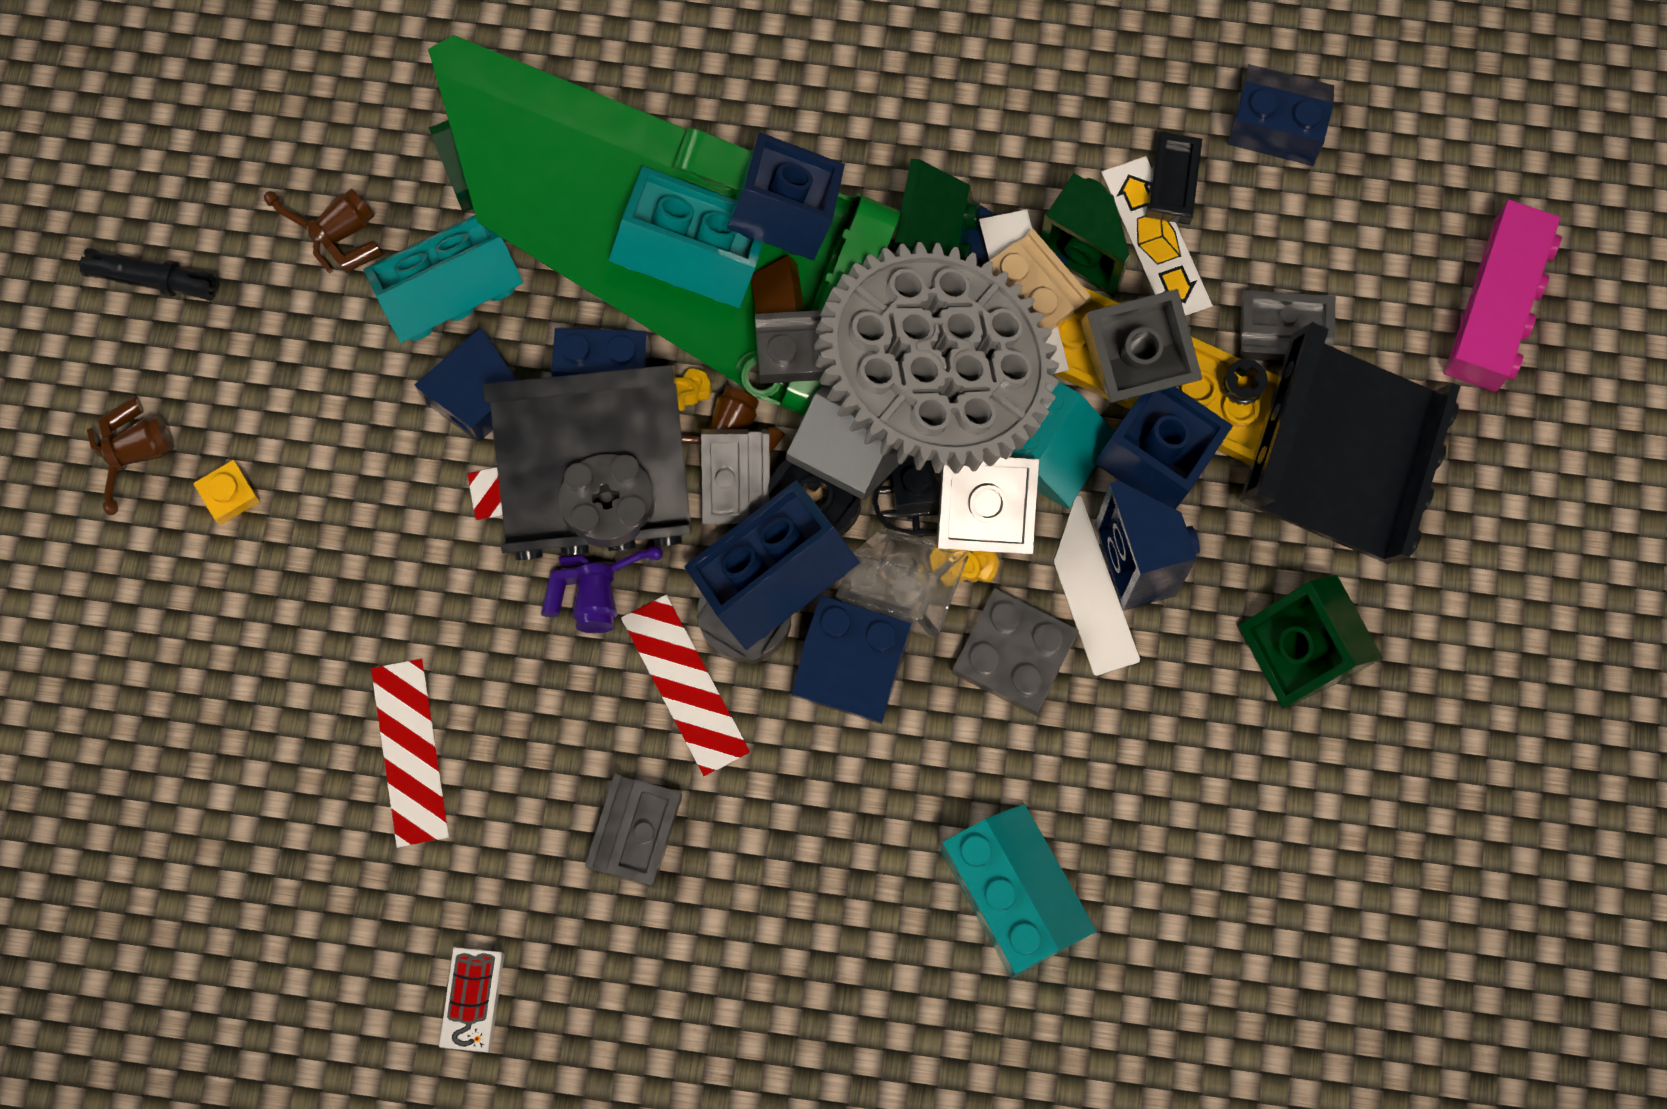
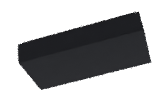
M1158 132L1155 142L1146 218L1190 225L1193 219L1203 139Z

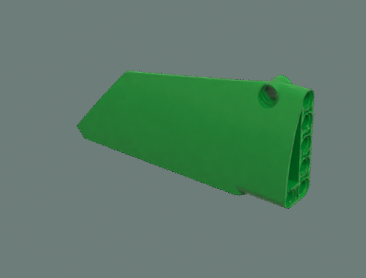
M455 35L428 49L477 223L742 386L746 393L805 416L815 393L824 386L820 383V380L772 383L771 387L763 391L755 389L749 382V371L755 364H758L755 329L756 311L752 280H750L740 308L609 262L621 220L642 166L735 200L752 151L694 128L684 129ZM839 192L832 224L814 261L799 255L790 254L783 249L763 242L753 273L789 255L798 264L804 311H820L827 302L831 290L837 286L843 274L848 275L855 263L863 265L869 254L878 259L882 249L888 248L901 211L861 194L851 197Z

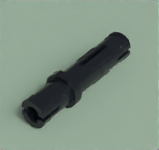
M86 248L83 252L85 257L81 256L79 263L80 272L85 277L101 278L160 290L162 295L174 297L178 293L212 301L215 297L214 292H217L219 287V277L216 272L184 268L180 266L179 262L172 260L159 263Z

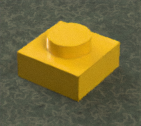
M234 460L193 483L214 520L220 526L260 502L239 465Z

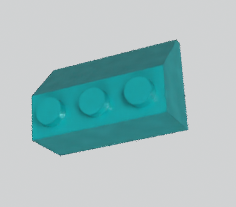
M642 166L621 220L609 262L665 281L672 286L704 295L714 301L740 308L755 270L763 242L747 238L740 233L727 229L734 199Z
M475 215L363 269L400 343L408 339L410 341L423 339L432 333L433 327L449 319L451 321L461 320L469 316L474 311V307L488 300H502L510 296L515 291V287L523 284V280L503 239L477 223Z
M1025 804L986 818L942 842L940 851L1011 979L1097 932Z

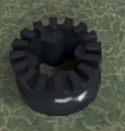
M1237 360L1230 365L1223 379L1222 388L1225 391V396L1230 398L1229 401H1235L1236 405L1244 404L1246 406L1249 403H1255L1256 400H1259L1267 386L1268 377L1266 370L1260 363L1254 360ZM1250 373L1251 377L1254 376L1252 386L1255 388L1254 390L1249 386L1244 387L1242 390L1237 388L1236 383L1239 379L1237 374L1244 377Z

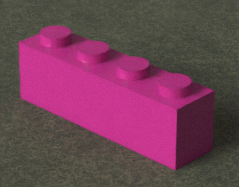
M1509 199L1495 218L1444 375L1493 392H1497L1507 379L1513 381L1516 378L1524 355L1517 353L1521 339L1526 341L1529 338L1536 321V315L1530 313L1534 300L1539 301L1549 281V275L1543 273L1546 261H1553L1561 244L1562 236L1556 234L1561 217Z

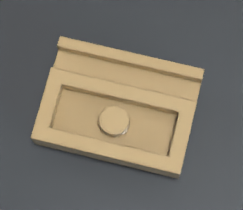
M1034 229L1029 231L1023 239L1017 240L990 260L993 262L992 275L996 277L998 274L1006 271L1009 273L1005 283L1008 287L1019 283L1023 286L1018 295L1020 300L1033 297L1035 301L1030 307L1029 312H1038L1045 315L1038 328L1053 330L1071 317L1080 307L1087 305L1091 299V295Z

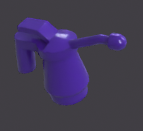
M656 546L649 547L648 550L636 552L611 565L591 563L582 555L559 558V563L564 568H578L558 570L550 573L541 615L544 617L559 616L566 585L579 584L572 613L576 620V629L592 634L611 631L614 628V619L617 616L611 582L614 580V572L641 559L659 560L663 556L662 549Z

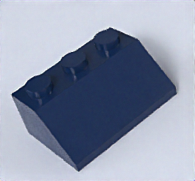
M796 480L684 567L717 617L744 649L747 650L759 640L765 638L772 630L798 610L804 608L833 583L842 579L861 562Z
M1118 480L1109 484L1095 522V528L1122 610H1129L1177 596L1197 559L1196 554L1200 553V544L1194 527L1192 525L1186 527L1183 515L1178 510Z

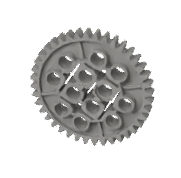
M918 242L912 254L904 244H900L895 254L886 247L882 249L878 259L871 254L867 255L863 265L855 263L849 274H843L837 286L833 287L820 313L821 319L815 331L819 334V337L814 345V349L821 352L815 364L818 368L826 369L820 379V383L833 386L827 396L828 401L843 402L837 412L838 417L852 415L854 420L849 430L854 432L865 428L868 431L864 439L866 445L874 442L876 439L882 441L880 446L881 455L884 456L894 448L898 450L897 462L899 464H902L909 455L914 456L917 470H921L925 462L931 460L935 473H940L946 462L949 463L954 474L960 472L965 462L971 471L974 472L978 470L983 461L989 467H992L1000 456L1006 460L1015 449H1022L1029 438L1034 436L1049 414L1047 409L1056 397L1052 394V391L1059 381L1053 377V374L1059 368V363L1051 360L1057 347L1045 343L1052 334V330L1038 328L1045 315L1038 312H1029L1030 307L1035 301L1033 297L1020 300L1018 295L1023 286L1019 283L1008 287L1005 283L1009 273L1004 271L995 277L991 274L993 270V262L991 261L985 263L981 268L976 266V254L973 252L965 261L961 260L958 247H954L949 256H946L941 245L936 243L929 254L922 242ZM898 291L905 293L908 297L901 295ZM950 331L957 333L961 338L954 336ZM996 331H999V332L1002 333L1005 337L999 335ZM905 332L914 335L917 339L909 337ZM859 333L869 336L873 341L863 338ZM1003 372L1010 374L1014 379L1009 378ZM958 373L966 375L970 381L962 378ZM913 374L919 375L926 382L919 381L913 376ZM866 375L877 378L881 384L871 381ZM966 415L974 417L979 424L970 421ZM921 417L931 420L934 426L925 423Z

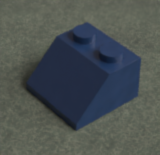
M1248 64L1227 145L1314 166L1325 141L1334 105V85Z
M759 132L734 200L727 229L740 233L747 238L756 239L778 247L790 254L799 255L814 261L833 221L845 164Z
M555 328L551 375L556 377L651 367L652 350L647 331Z
M1177 387L1143 395L1137 399L1094 463L1123 483L1176 509L1190 492L1233 425Z
M820 595L805 639L792 696L882 724L910 639L912 623Z

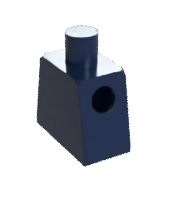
M479 328L414 385L422 400L429 407L469 436L480 441L493 431L490 402L485 403L483 384L516 381V378L485 332Z

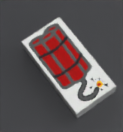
M453 948L439 1043L440 1048L491 1053L504 953Z

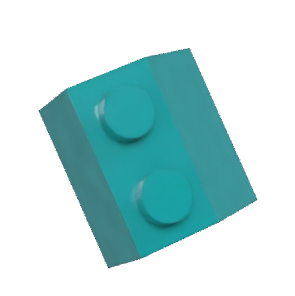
M1058 381V385L1052 391V394L1056 396L1055 400L1047 409L1049 414L1034 436L1029 438L1022 449H1015L1010 457L1039 459L1037 492L1069 510L1097 466L1094 463L1115 431L1080 393Z

